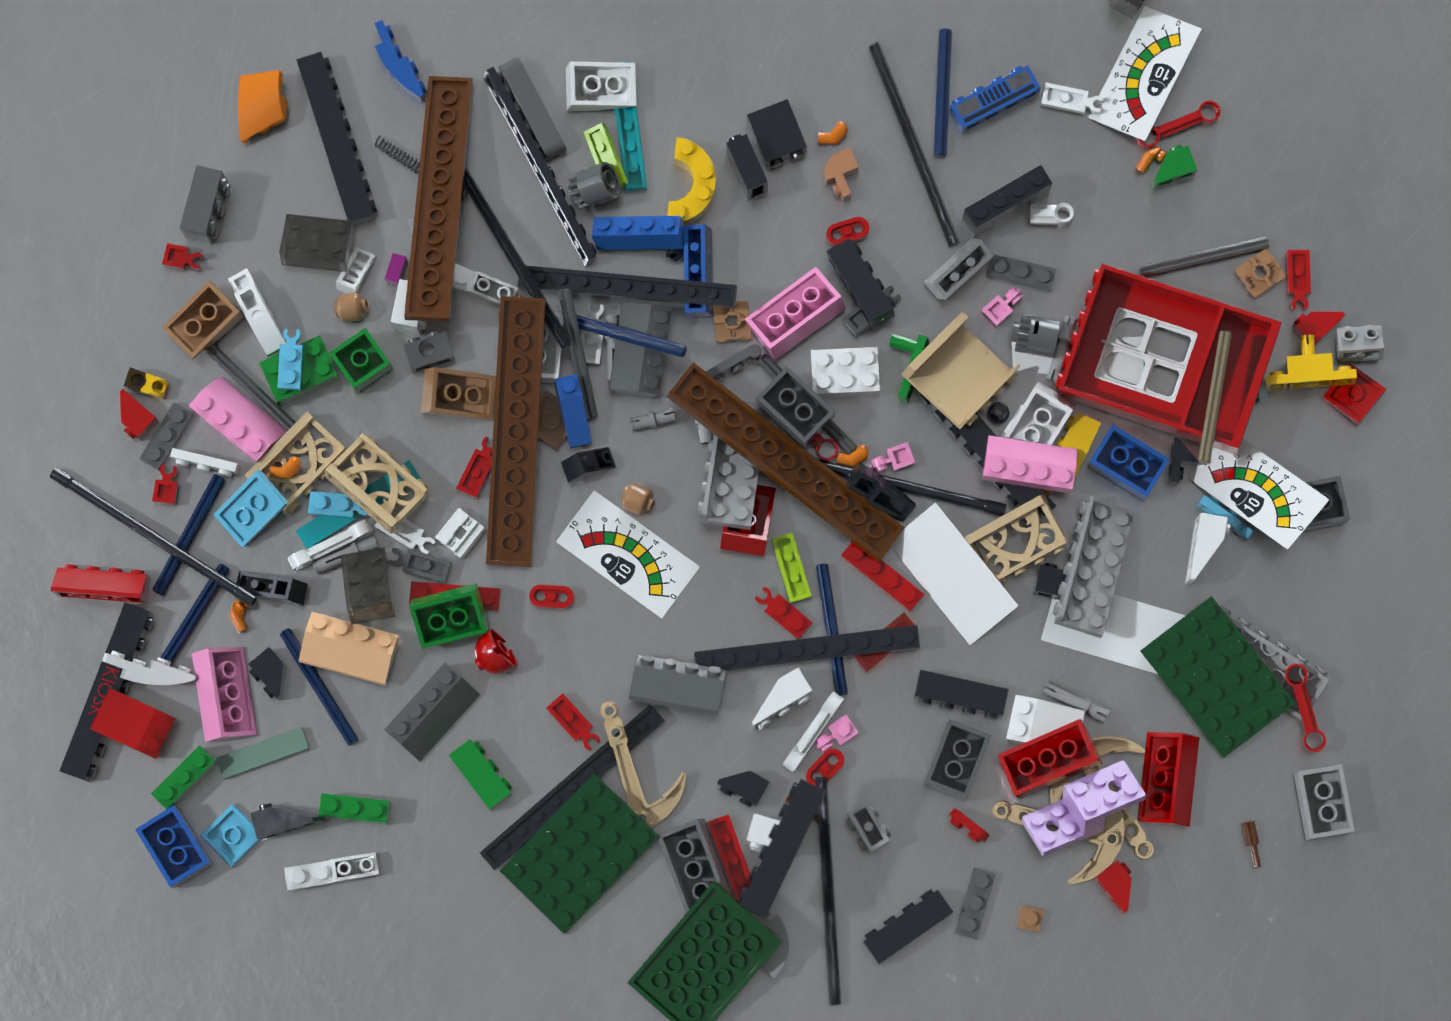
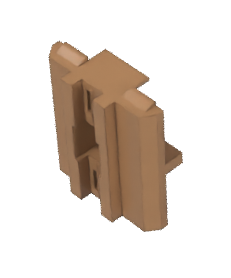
M1266 248L1235 268V272L1241 282L1244 283L1246 289L1254 298L1286 278L1285 273L1280 269L1281 267ZM1261 268L1266 275L1259 279L1255 272Z
M736 301L735 308H733V311L730 308V312L729 308L713 306L716 342L752 339L751 328L745 320L749 316L748 302ZM737 317V325L728 326L727 318Z

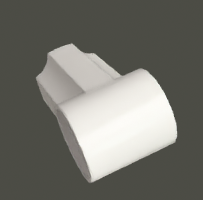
M1060 203L1059 205H1030V224L1067 227L1073 221L1074 211L1067 203ZM1061 211H1066L1069 214V218L1063 220L1057 214Z

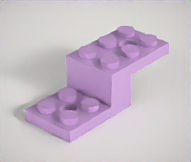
M1123 760L1064 785L1062 800L1023 816L1022 823L1044 857L1102 832L1106 816L1144 801L1146 794ZM1117 785L1121 790L1114 792L1109 789V786ZM1049 825H1056L1059 829L1055 832L1049 831L1046 827Z

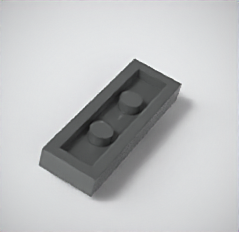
M995 254L990 259L986 277L1051 292L1056 268Z
M174 402L139 459L160 471L161 465H164L172 448L175 447L194 413Z
M973 868L955 934L977 940L996 874Z

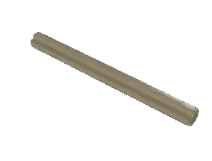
M1220 331L1198 458V461L1201 463H1210L1232 336L1231 332Z

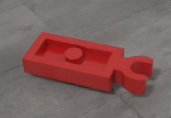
M1287 250L1288 295H1294L1291 309H1296V302H1302L1303 309L1307 310L1309 302L1305 295L1311 294L1310 250Z
M487 436L482 441V451L475 449L456 487L457 490L477 499L491 471L492 447L487 446L489 441Z
M763 587L762 590L767 594L766 599L762 600L756 596L755 601L758 604L768 606L764 612L793 637L800 639L813 622L781 595L778 594L773 598L771 591Z
M563 693L546 707L576 742L580 738L583 739L584 747L587 750H592L588 745L589 739L593 738L598 743L601 742L596 734L589 732L593 726Z

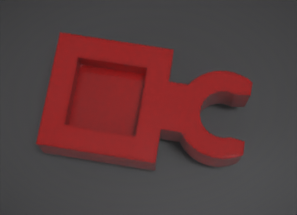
M167 243L162 265L184 271L186 265H190L193 270L199 271L201 267L195 265L194 260L196 258L204 259V256L198 252L190 255L188 247Z
M161 465L160 473L163 477L162 480H155L152 502L175 505L179 483L173 482V479L178 475V468L173 466V472L166 474V466Z

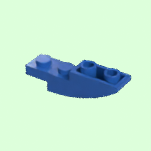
M383 20L376 22L375 26L382 43L376 45L375 49L387 72L412 97L420 102L426 101L424 94L427 93L423 81L418 82L415 74L419 73L415 62H410L408 56H402L398 44L393 46L391 38L394 35L390 25L385 26Z

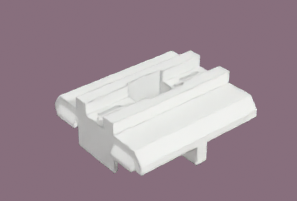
M458 508L435 538L457 557L464 559L486 529L464 510ZM460 528L466 531L461 540L455 536Z

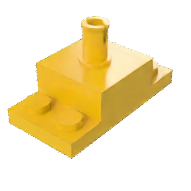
M1306 335L1300 336L1302 355L1287 356V374H1283V371L1269 372L1270 375L1265 376V386L1267 391L1352 385L1356 383L1357 373L1356 369H1351V366L1337 367V371H1333L1332 353L1315 354V336L1308 335L1309 344H1307Z

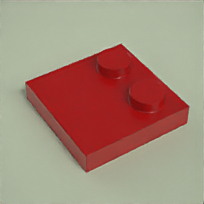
M1350 363L1348 366H1351V369H1356V383L1352 385L1331 386L1323 396V400L1359 425L1386 392V388Z

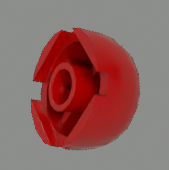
M494 629L484 633L478 639L474 649L476 656L474 661L481 671L485 669L490 674L499 675L510 671L516 666L517 659L512 649L508 652L503 644L506 642L505 639Z

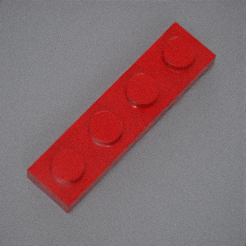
M853 542L841 554L844 560L909 612L914 609L925 595L882 559L877 562Z
M411 581L409 604L412 599L463 587V585ZM478 587L485 611L499 612L501 589Z
M728 814L707 823L734 897L739 901L743 888H749L752 881L749 880L750 871Z

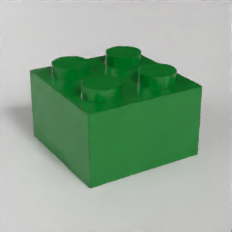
M366 328L329 352L331 358L356 393L393 369L391 363Z

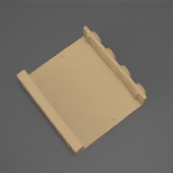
M963 311L901 374L959 429L966 423L970 426L978 418L976 413L979 410L984 412L992 403L989 399L992 396L997 398L1005 390L1002 386L1005 383L1010 385L1018 375L1015 372L1021 366L1018 364L1015 368L1012 367L1010 369L963 325L969 318Z

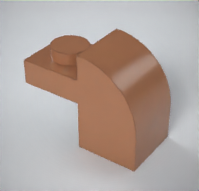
M850 147L832 155L826 163L824 172L825 185L835 183L832 185L836 197H841L843 202L851 199V191L845 178L857 173L859 170Z

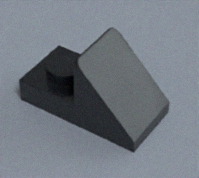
M1173 438L1171 443L1167 485L1177 486L1179 480H1183L1184 467H1180L1181 464L1197 466L1199 463L1179 438Z

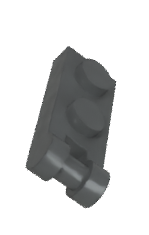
M752 344L705 372L720 382L725 379L724 375L730 371L735 373L744 368V363L747 361H758L761 357V347L757 344Z

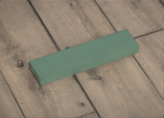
M300 727L222 755L216 759L225 780L310 748L303 728Z

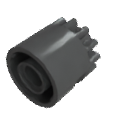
M602 162L589 167L588 170L573 173L568 178L571 183L568 184V194L571 200L579 205L580 209L586 210L619 197L621 192L618 175L608 162Z
M1022 314L1020 322H1014L1011 334V342H1016L1015 351L1053 358L1060 321Z

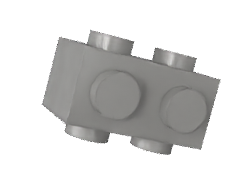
M1370 324L1363 327L1344 326L1336 328L1338 362L1383 360L1384 342L1382 326Z
M865 802L847 813L848 819L845 821L852 832L856 830L860 838L857 839V842L863 851L867 850L870 854L890 842L888 837L891 834L885 824L881 825L877 817L880 815L873 804L869 805L868 802Z

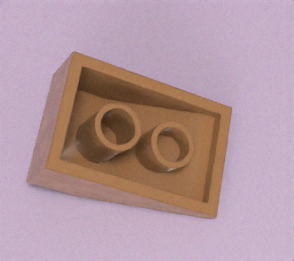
M208 281L162 328L194 359L229 332L245 315L216 284Z
M437 367L425 369L421 414L492 420L496 376Z

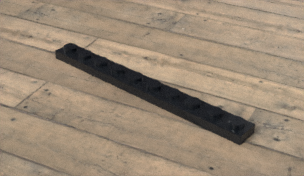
M494 67L487 69L483 79L584 266L592 264L597 253L594 245L591 242L589 243L586 238L584 226L576 220L573 206L571 204L568 205L564 189L556 183L555 173L550 166H547L542 149L536 146L534 134L531 129H527L522 112L516 109L512 93L507 91L503 85L504 79L501 73H497Z
M538 266L526 267L529 273H531L530 275L535 279L536 284H538V288L544 291L558 292L559 290L570 288L571 293L726 308H735L738 286L733 284ZM518 278L517 287L526 289L522 281H520L521 279Z
M913 625L694 652L695 663L706 667L716 666L726 671L919 649L920 642L918 626Z
M651 704L624 726L629 753L665 722ZM620 731L617 732L614 736H619ZM609 740L480 852L494 870L525 845L594 773L601 778L617 764L614 749L610 746Z

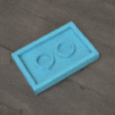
M257 470L213 515L243 548L289 502L263 472Z

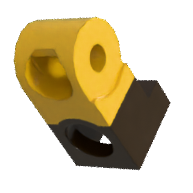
M130 367L124 383V389L164 399L169 382Z

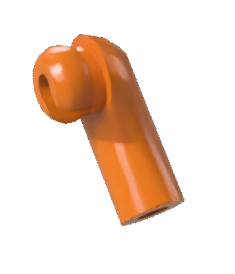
M838 122L830 133H818V144L840 143L848 133L846 123Z
M1155 147L1145 152L1136 168L1146 173L1154 159L1159 162L1163 161L1166 151L1161 150V147Z
M859 445L851 454L838 452L836 463L855 467L858 462L862 463L867 459L869 455L868 448L865 445Z
M293 456L289 458V461L283 467L270 466L269 477L292 478L300 470V459Z
M236 600L233 603L229 614L238 633L248 629L243 619L248 606L240 600Z

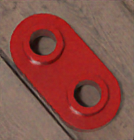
M854 217L832 224L827 229L826 239L832 246H836L848 238L852 243L862 240L869 233V223L862 217ZM860 226L862 232L857 233L854 231V228ZM840 233L841 238L835 239L833 234Z
M536 585L530 590L529 599L537 608L567 609L574 602V594L566 586ZM543 593L545 595L544 600H537V595ZM565 594L567 600L561 602L559 600L560 595Z
M828 749L808 769L806 773L807 782L815 785L816 782L813 779V775L820 773L822 777H827L826 782L828 783L844 764L842 752L838 749ZM832 756L837 758V763L834 765L828 761Z
M953 808L950 812L949 817H951V820L949 822L959 830L962 827L969 832L967 836L974 842L979 843L982 841L985 843L990 835L962 812L956 808Z

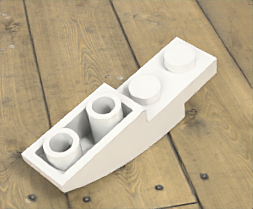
M455 263L454 290L499 306L500 296L514 297L517 287Z
M246 268L228 278L246 319L269 357L280 351V344L287 343L271 310L267 307L251 272Z
M113 650L111 654L105 653L102 659L105 663L123 669L120 678L137 683L175 685L190 682L196 678L195 675L190 674L192 669L181 665L178 666V669L170 667V661L159 657L157 661L150 660L147 668L145 667L146 662L133 658L132 662L124 660V654Z
M376 852L284 868L288 891L379 875Z

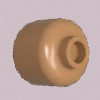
M358 292L341 294L334 302L336 317L340 318L343 322L360 321L369 309L367 299H363L362 295Z
M639 483L627 485L620 499L626 510L637 515H643L646 511L650 512L655 504L653 491Z

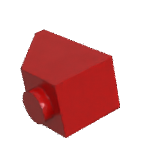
M1311 311L1306 316L1301 314L1295 320L1294 324L1296 326L1292 331L1299 338L1302 335H1306L1307 344H1309L1308 335H1314V344L1316 345L1346 314L1343 311Z
M124 389L120 391L121 423L126 427L123 431L132 439L137 437L142 441L159 420Z
M1117 860L1094 879L1119 911L1124 914L1129 908L1132 881L1129 874L1131 870L1124 862L1120 864Z

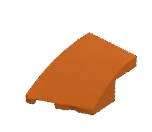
M280 70L240 76L238 123L242 143L249 142L248 138L260 132L263 134L272 126H277L285 121L288 102L280 93L283 74Z

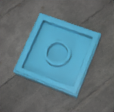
M234 804L229 806L200 835L231 868L261 840L256 838L254 825Z

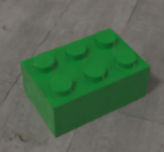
M320 335L299 344L303 345L301 390H278L279 354L259 362L279 407L341 380Z
M477 583L412 599L409 606L422 649L487 633L489 627Z

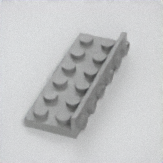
M744 401L767 419L768 414L756 402ZM714 435V439L709 440L707 453H711L710 461L706 460L704 473L708 474L707 481L702 482L701 494H705L704 502L699 501L698 515H702L701 523L750 530L759 469Z
M1090 495L1087 501H1082L1079 514H1082L1081 521H1077L1074 529V534H1077L1069 548L1068 553L1071 554L1070 562H1066L1063 574L1066 575L1065 582L1062 581L1058 594L1061 597L1060 601L1056 602L1053 615L1056 616L1054 624L1102 638L1134 514L1095 502V497Z
M1220 605L1296 704L1286 711L1302 720L1293 686L1285 678L1287 667L1293 663H1299L1307 669L1308 679L1306 685L1312 707L1330 680L1326 676L1328 672L1317 665L1315 668L1307 664L1308 659L1298 653L1296 656H1293L1287 652L1289 647L1279 641L1274 644L1268 640L1270 637L1268 634L1260 629L1257 632L1250 629L1251 624L1241 617L1238 620L1230 616L1232 612ZM1295 666L1289 671L1288 677L1292 682L1300 683L1305 678V672L1301 667Z

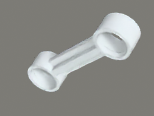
M368 519L359 521L347 530L311 548L303 549L290 555L288 561L293 571L302 569L330 552L353 541L368 537L374 533V530Z
M834 691L830 694L819 713L784 761V767L793 773L795 772L829 720L844 701L843 697Z

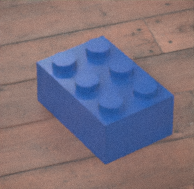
M1112 424L1087 466L1145 501L1170 459Z
M175 805L135 829L171 888L178 887L213 865L180 809Z

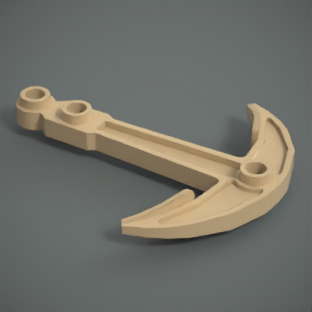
M606 701L601 705L600 713L605 718V730L610 746L614 749L628 806L638 815H644L646 817L645 822L652 827L667 817L679 802L685 787L686 773L681 772L675 783L662 794L663 798L648 804L627 747L628 740L622 720L617 716L618 707L614 702ZM606 707H612L614 712L611 715H607L605 713ZM614 728L620 730L619 736L615 737L611 734Z
M1100 736L1092 738L1100 757L1112 752V755L1127 752L1145 753V749L1122 737ZM1101 765L1084 771L1083 774L1087 776L1103 768ZM1068 779L1050 786L1051 804L1060 800L1064 785L1069 783ZM1113 785L1109 786L1112 791L1116 792ZM1127 808L1123 809L1124 837L1130 846L1135 847V853L1139 858L1147 859L1151 857L1154 852L1153 845L1146 841V834L1135 817L1128 812ZM1129 827L1135 829L1134 835L1128 834L1127 829ZM1141 846L1147 847V854H1142L1140 852Z
M1000 800L993 806V814L996 818H1008L1010 822L1023 825L1020 818L1021 812L1030 814L1038 810L1037 808L1017 803L1010 805L1005 800ZM998 807H1004L1006 809V813L999 814ZM1123 810L1106 816L1104 830L1084 839L1098 844V849L1094 859L1090 858L1081 871L1068 879L1069 884L1081 883L1095 878L1111 865L1119 853L1124 840L1125 824ZM1049 825L1046 827L1048 830L1057 831L1059 829L1056 825ZM1113 834L1116 836L1117 840L1115 842H1110L1108 840V836Z

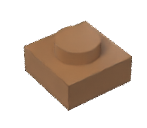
M1021 906L1017 929L1040 933L1044 910Z

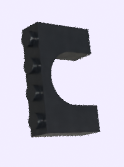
M1039 165L965 208L962 223L970 236L975 239L992 229L993 223L1000 216L1017 205L1027 202L1030 207L1031 204H1035L1049 196L1053 183L1042 165Z

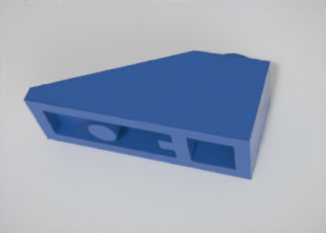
M577 374L556 378L554 387L570 449L592 444Z

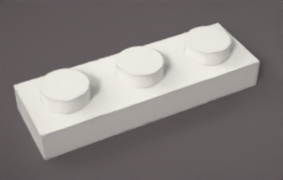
M172 448L170 455L175 460L176 465L188 467L189 464L197 466L196 469L210 472V469L219 471V475L231 477L232 474L238 475L240 466L235 462Z

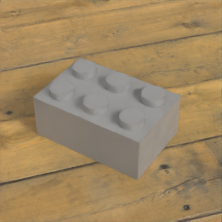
M1342 764L1294 773L1306 841L1355 832Z

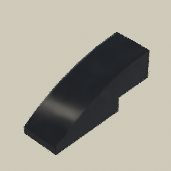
M860 462L846 477L848 488L866 497L867 503L902 522L916 507V503L900 489Z

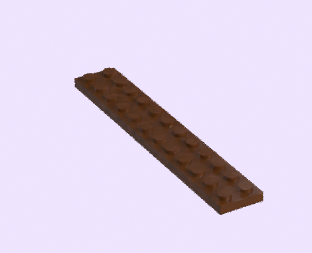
M429 76L404 312L405 320L450 322L473 78Z
M500 296L486 565L531 567L546 298Z
M694 362L667 394L666 397L877 562L883 558L905 528L886 512L867 503L866 497L848 488L847 482Z

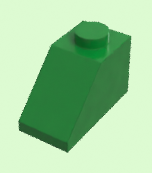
M1177 145L1169 149L1154 179L1153 189L1196 174L1197 167L1188 145L1184 147Z

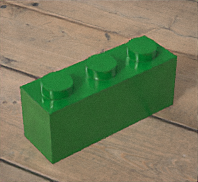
M469 739L449 754V756L491 811L512 795L509 791L512 786L505 777L500 779L496 774V771L499 770L492 759L488 761L482 755L485 750L478 741L473 743Z
M199 745L151 795L166 810L173 805L177 806L218 765V762Z
M321 793L319 815L329 819L389 825L391 802L388 800Z

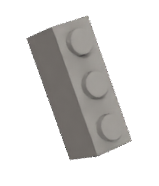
M971 238L924 283L937 299L946 300L994 255L981 239Z

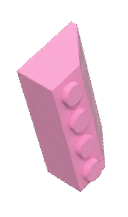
M815 267L745 318L762 346L776 361L844 311L846 307L842 296Z
M221 376L203 388L189 404L192 411L256 463L287 432L285 428Z
M989 435L982 480L1070 494L1074 484L1077 449Z
M244 647L207 648L192 653L205 742L225 741L257 735Z

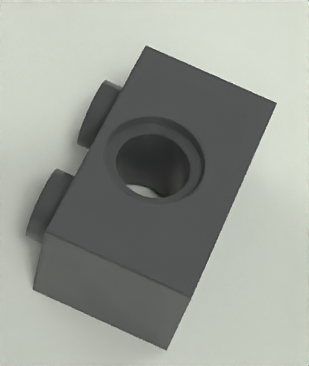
M441 330L429 333V337L420 339V337L411 338L407 341V344H403L413 374L455 361L446 331L441 332ZM426 346H433L435 348L431 355L423 354V349Z

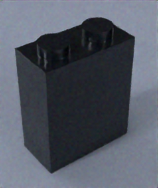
M788 99L747 114L748 125L766 168L770 166L772 168L779 167L784 164L783 161L791 158L792 160L800 159L807 152V145Z
M737 134L729 138V142H726V153L747 201L767 193L768 181L747 134L743 136Z

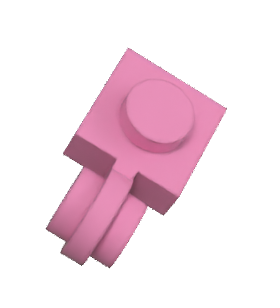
M1013 287L1005 294L1007 298L1005 301L997 295L982 309V312L998 327L1013 313V310L1008 305L1012 304L1015 306L1023 298L1021 295L1022 291Z
M908 442L887 449V459L884 456H880L871 460V468L877 473L888 469L887 464L891 463L893 471L915 464Z
M844 715L827 727L832 735L824 734L816 740V747L824 752L834 745L832 740L835 739L841 746L859 734L848 716Z

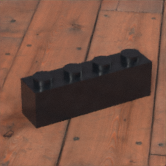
M848 238L826 251L830 264L871 329L895 317L894 308L896 305L890 296L886 297L883 290L885 288L879 278L875 279L872 275L874 271L870 263L863 261L861 257L863 254L857 243L853 244Z
M920 670L914 698L918 699L920 704L931 705L932 702L938 703L940 708L953 710L954 707L961 708L962 713L975 715L976 712L984 713L985 718L997 720L998 717H1002L1004 714L1009 689Z
M930 889L920 896L921 902L916 905L911 902L901 909L904 914L898 918L893 915L884 921V928L879 931L874 928L864 935L866 940L863 941V944L878 965L953 913V910L939 890L933 893Z

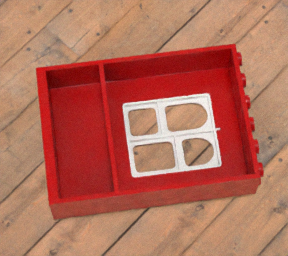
M1101 264L1100 269L1096 268L1093 274V290L1088 289L1086 294V310H1081L1077 321L1079 330L1078 332H1073L1070 341L1071 353L1066 352L1063 361L1065 371L1064 373H1059L1056 381L1058 394L1068 400L1201 443L1220 331L1231 332L1232 336L1213 448L1237 455L1282 322L1106 264ZM1133 318L1146 323V329L1139 347L1123 344L1117 339L1115 329L1118 322L1122 319ZM1157 327L1190 337L1191 342L1183 362L1149 352L1148 348ZM1120 352L1144 360L1145 366L1139 383L1131 385L1109 377L1103 368L1106 357L1111 353ZM1155 365L1178 371L1179 377L1171 396H1165L1148 390L1147 385Z

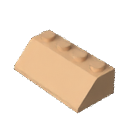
M312 612L305 630L299 662L386 685L398 649V635Z

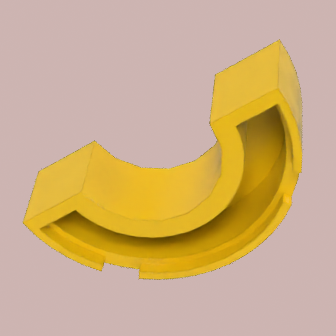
M677 137L674 163L690 173L693 185L691 191L684 198L678 201H669L667 216H681L685 226L695 223L711 207L716 192V176L713 163L707 153L694 142Z

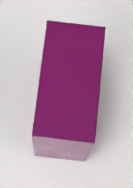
M392 253L385 276L387 285L398 288L399 279L403 280L408 266L406 256Z

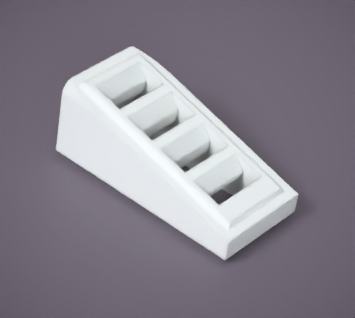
M356 246L336 281V288L344 293H359L376 259V255ZM357 257H360V258L366 260L367 263L365 264V263H363V262L357 260ZM353 265L358 266V267L362 268L363 270H362V271H361V270H358V269L354 268ZM349 273L358 276V278L356 279L350 276Z

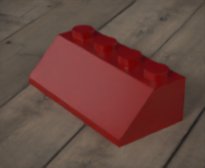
M64 564V568L57 567L50 591L58 597L148 604L150 577L144 574L143 570L132 569L131 573H124L119 568H109L108 571H100V567L86 566L85 570L78 569L77 565Z
M1081 719L998 754L1012 792L1019 799L1103 764L1095 743Z
M1147 732L1141 788L1146 794V799L1139 802L1138 822L1190 827L1200 737L1184 733Z

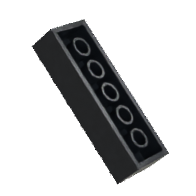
M800 779L799 783H793L788 795L791 797L789 804H783L778 816L782 819L779 825L774 824L768 838L772 840L769 846L764 845L758 859L762 861L759 867H753L749 875V880L752 882L749 888H743L739 896V901L742 902L740 907L766 919L825 795V790Z

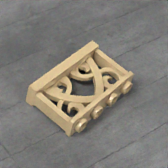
M306 412L244 476L249 479L255 471L261 470L270 481L274 482L273 485L276 488L279 484H283V494L287 489L292 490V495L287 500L289 503L282 510L286 515L288 512L293 513L299 507L300 503L298 502L304 496L308 497L310 491L315 490L314 485L319 480L324 481L326 479L325 469L331 463L333 464L346 451V448ZM313 425L324 437L314 441L308 429ZM297 441H301V447L306 443L307 446L298 450L295 449L294 444ZM321 443H329L333 447V453L330 457L323 458L322 453L327 451V449L320 448L316 450V446ZM286 451L295 455L304 454L309 451L307 474L293 476L290 479L269 477L270 466L280 462L283 467L287 463L283 455ZM317 462L323 464L318 470ZM296 484H303L299 489Z
M362 433L333 464L331 463L325 469V477L392 534L418 505L428 497V487L421 479L416 480L405 465H399L394 461L395 458L389 451L380 449L374 438L371 436L367 437ZM367 450L371 457L366 459L362 454V464H358L355 459L357 451ZM350 459L353 467L341 472L339 469ZM365 473H387L390 481V494L377 491L367 495L365 493L367 488ZM358 474H360L363 480L361 485H356L353 482L355 479H359ZM405 487L411 488L415 493L414 498L409 501H403L397 497L398 495L401 497L409 495V493L403 491ZM378 497H384L388 499V502L385 499H383V504L379 505L376 502V499ZM396 504L405 507L395 518L392 516Z
M1044 494L964 537L988 568L990 558L994 554L998 556L994 562L995 566L998 562L1004 564L1003 570L993 572L990 569V571L1001 584L1008 580L1007 575L1014 572L1016 576L1026 571L1027 564L1034 562L1036 565L1046 560L1045 555L1053 551L1055 555L1066 549L1064 544L1069 542ZM1041 506L1050 523L1040 524L1038 507ZM1025 518L1027 520L1026 525L1031 523V527H1021L1019 524L1020 519ZM1010 523L1014 529L1020 532L1031 531L1030 540L1024 553H1014L1002 549L1008 537L1007 524ZM1041 528H1049L1054 531L1055 540L1053 543L1045 544L1043 542L1045 536H1050L1046 533H1040ZM995 533L1002 535V540L998 545L994 544L998 541L993 537ZM976 541H979L990 551L985 559L975 544ZM1036 546L1043 549V551L1032 556ZM1010 560L1021 561V563L1010 568Z

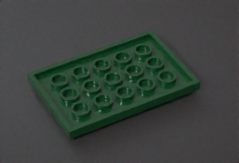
M1212 596L1140 650L1223 758L1296 704Z
M594 773L506 863L500 872L565 934L659 836Z
M714 880L627 983L670 1021H715L782 944L783 940L752 912L740 907L741 903Z

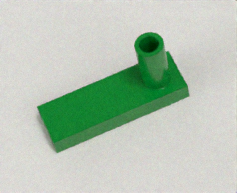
M893 333L889 346L912 353L910 364L930 342L928 337L919 335L918 339L914 340ZM905 378L903 379L898 398L900 402L909 404L914 386Z

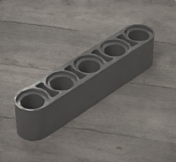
M519 57L498 66L538 145L544 152L545 158L548 160L566 151V146Z

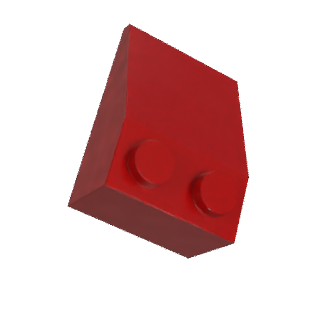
M757 485L750 530L723 526L720 549L759 556L765 555L776 492L775 487Z
M109 688L90 729L157 759L176 718Z

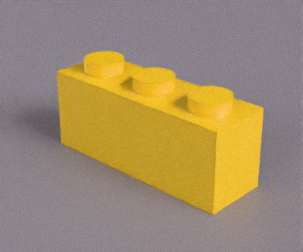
M1079 412L1076 413L1075 417H1069L1065 425L1068 432L1065 437L1060 436L1056 445L1077 449L1074 480L1101 425L1100 422Z

